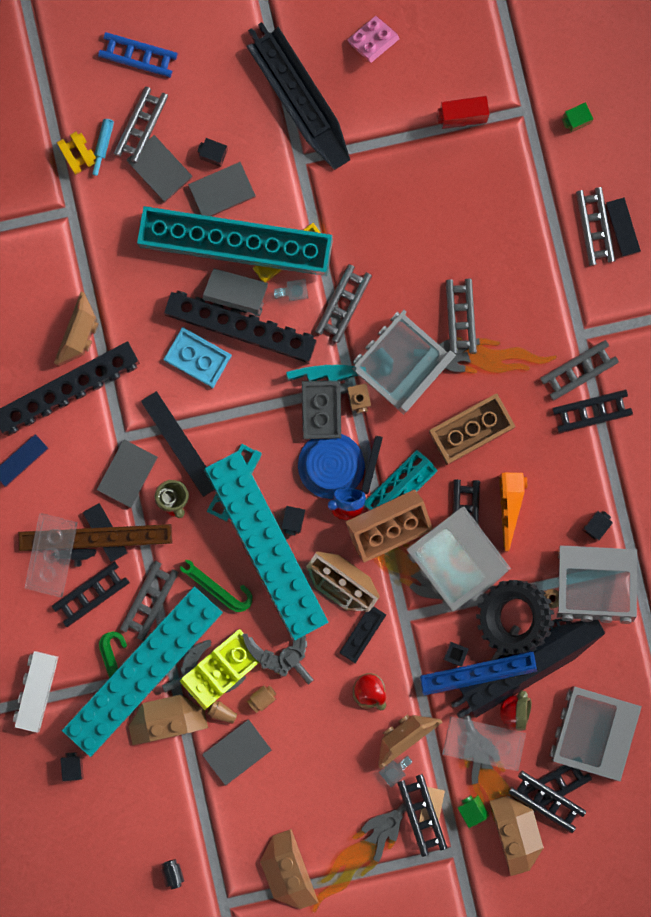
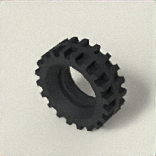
M520 580L501 581L499 585L491 586L489 593L483 594L484 601L478 604V608H481L480 614H476V619H480L481 625L477 627L478 630L483 631L484 635L481 637L483 640L490 642L489 646L491 648H496L501 653L525 654L529 651L537 650V646L545 643V637L550 636L549 628L554 626V621H551V615L554 614V610H550L549 604H551V600L546 599L544 596L546 593L543 590H539L537 585ZM514 599L526 602L531 608L533 615L529 630L521 635L510 634L504 629L501 622L503 607Z

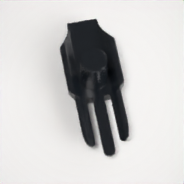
M71 549L54 552L53 555H56L55 558H70L74 560V566L79 567L82 565L81 560L94 557L97 552L96 549Z

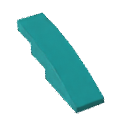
M320 365L286 372L288 381L307 376L308 381H317L328 378V381H343L359 376L352 370L354 366Z

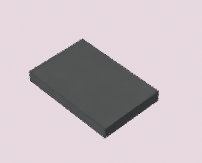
M155 135L148 140L138 163L131 161L133 155L126 160L164 202L193 178Z
M241 162L188 184L201 215L214 216L256 197Z
M213 268L203 294V300L258 314L268 288V283Z
M340 380L302 381L303 439L341 438Z
M124 439L97 490L131 508L158 457Z
M248 719L202 755L226 786L272 751V749Z

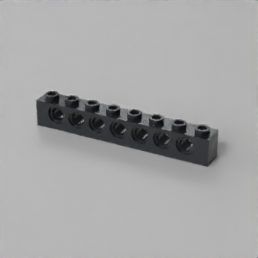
M182 291L171 292L164 311L165 316L310 363L317 340L313 339V335L303 332V335L295 333V329L285 326V329L277 327V323L267 320V323L259 321V317L251 314L248 317L241 315V311L233 308L230 311L223 309L224 306L213 302L211 305L205 303L206 300L195 296L194 299L187 297L188 294ZM189 303L192 305V310L190 312H183L182 306ZM207 309L210 311V316L208 318H201L200 312ZM225 315L229 319L226 324L218 323V318ZM243 321L247 326L244 330L240 331L236 328V324ZM258 327L265 330V333L260 337L254 334V330ZM279 333L283 336L281 342L276 343L272 340V336ZM294 339L301 342V346L297 349L290 346V342Z
M127 341L0 408L1 432L4 435H13L19 431V427L23 425L26 427L36 422V418L40 416L43 418L53 413V409L57 407L60 409L70 404V400L74 398L77 400L87 395V391L91 389L94 391L104 386V382L108 380L110 382L115 381L121 377V373L125 371L129 373L137 369V365L140 362L131 345ZM117 358L123 360V364L119 368L113 366V361ZM104 367L106 368L105 375L97 376V369ZM87 376L89 377L88 384L80 385V378ZM65 385L72 386L70 394H63L62 389ZM48 394H54L55 400L53 403H46L45 398ZM31 403H37L38 409L36 412H29L28 407ZM14 412H20L21 418L19 421H12L11 417Z

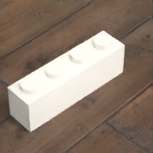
M34 651L33 655L30 654L27 664L30 666L29 673H25L23 684L25 685L24 692H20L18 698L20 708L19 711H15L13 718L16 728L36 733L40 732L58 656Z

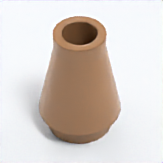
M215 701L211 704L207 713L212 719L231 724L234 723L237 717V713L220 701Z

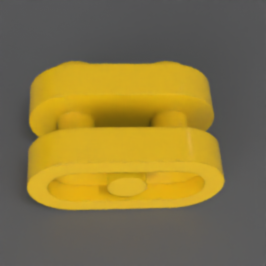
M77 131L70 134L72 140L68 143H65L64 139L56 142L75 175L82 172L79 167L80 165L86 163L89 168L95 164L93 160L96 159L91 149L87 150L84 144L87 141L83 134H78ZM74 147H77L81 154V157L77 159L74 158L70 151Z

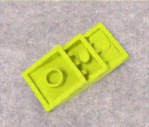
M240 629L180 680L181 684L204 710L260 663L248 651L243 639L244 633Z

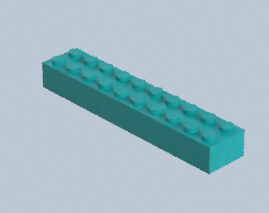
M143 206L137 244L140 248L327 276L333 236L330 234Z
M240 450L204 468L211 485L292 640L295 641L329 623Z
M194 586L66 725L62 732L87 755L92 757L217 621L223 612Z

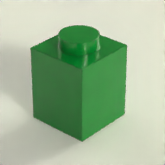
M586 102L565 111L564 118H562L565 128H569L571 133L591 124L594 120Z
M470 795L462 799V804L458 807L468 828L479 824L490 816L479 795L473 798Z

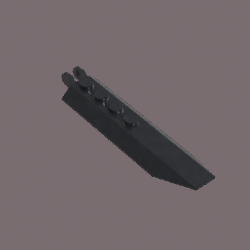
M262 22L259 23V29L264 34V37L259 39L256 32L252 28L249 29L248 32L254 43L246 47L306 142L336 170L350 161L338 119L279 26L269 33Z
M580 620L556 626L549 630L551 634L549 637H545V643L537 646V650L529 651L534 652L537 672L459 688L463 695L451 702V706L458 707L465 701L468 703V706L457 712L458 718L464 717L471 711L475 718L504 702L508 697L516 695L575 660L605 634L599 620L591 622ZM508 654L505 657H510L519 654Z

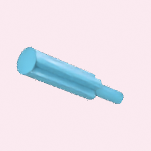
M103 119L94 154L96 157L92 173L94 176L98 175L101 161L103 158L105 159L114 125V121L110 119Z

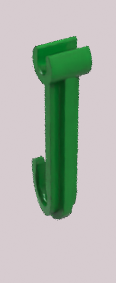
M185 560V563L190 566L189 570H185L180 566V571L183 574L192 578L229 609L235 612H243L251 606L253 597L250 590L244 585H241L240 589L246 594L247 600L240 602L194 566L192 561Z
M114 631L104 634L99 642L100 652L109 679L118 670L110 640L118 638L122 647H127L124 637Z

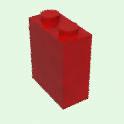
M487 96L441 102L437 113L438 124L442 125V129L487 123L490 115Z

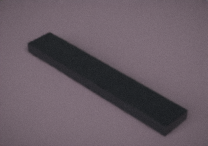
M155 391L143 399L141 403L202 496L205 497L214 491L204 471L206 465L158 392Z

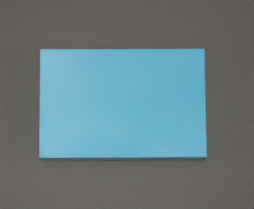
M182 327L163 360L209 387L214 388L232 355Z

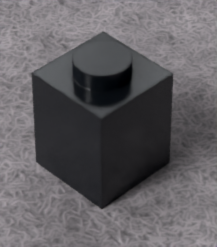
M206 138L204 143H200L197 152L200 153L199 157L201 160L222 167L228 147Z
M286 506L282 524L285 534L296 536L297 533H301L305 509Z
M596 511L582 530L594 540L599 541L613 524L610 520L612 517L604 511Z
M449 642L443 660L462 667L469 648Z
M77 752L65 753V757L60 758L62 781L84 779L82 755L77 756Z

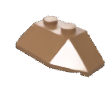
M84 292L79 294L55 358L54 364L57 366H62L83 356L85 351L88 352L92 344L90 340L92 333L95 334L98 329L99 323H97V318Z
M316 552L306 566L314 587L345 610L369 612L380 598L371 578L340 555Z
M182 695L143 703L129 725L133 745L208 728L204 709Z
M407 714L398 721L400 725L395 729L392 726L383 732L385 736L381 740L379 768H384L443 723L441 719L417 715L409 717Z
M508 795L490 800L510 876L530 871L544 848L533 810Z
M292 829L273 835L260 861L273 898L298 909L317 904L318 899Z

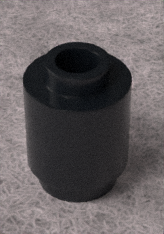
M176 859L162 863L161 872L166 887H170L171 890L181 887V883L185 880L180 864L177 863Z

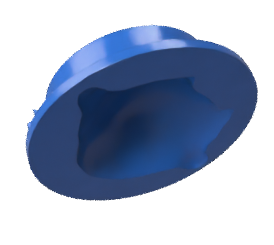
M341 434V438L310 439L301 450L298 459V472L304 486L314 495L325 499H333L334 492L338 489H356L362 480L365 469L361 449L351 438Z

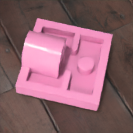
M375 16L347 40L354 49L372 63L400 38L396 32Z

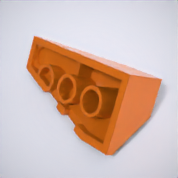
M505 472L499 475L504 552L510 550L525 492L524 489L528 487L527 477H524L523 473Z

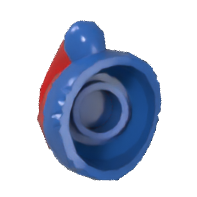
M338 489L334 492L333 500L328 502V508L336 518L351 520L361 514L365 505L366 495L358 489Z

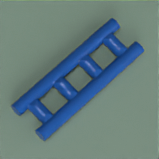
M105 32L103 39L109 42L106 51L100 50L98 57L171 78L173 71L167 68L170 58L177 59V52ZM116 43L127 46L124 56L113 54ZM134 48L145 51L142 62L131 59ZM152 53L163 56L160 67L149 64Z

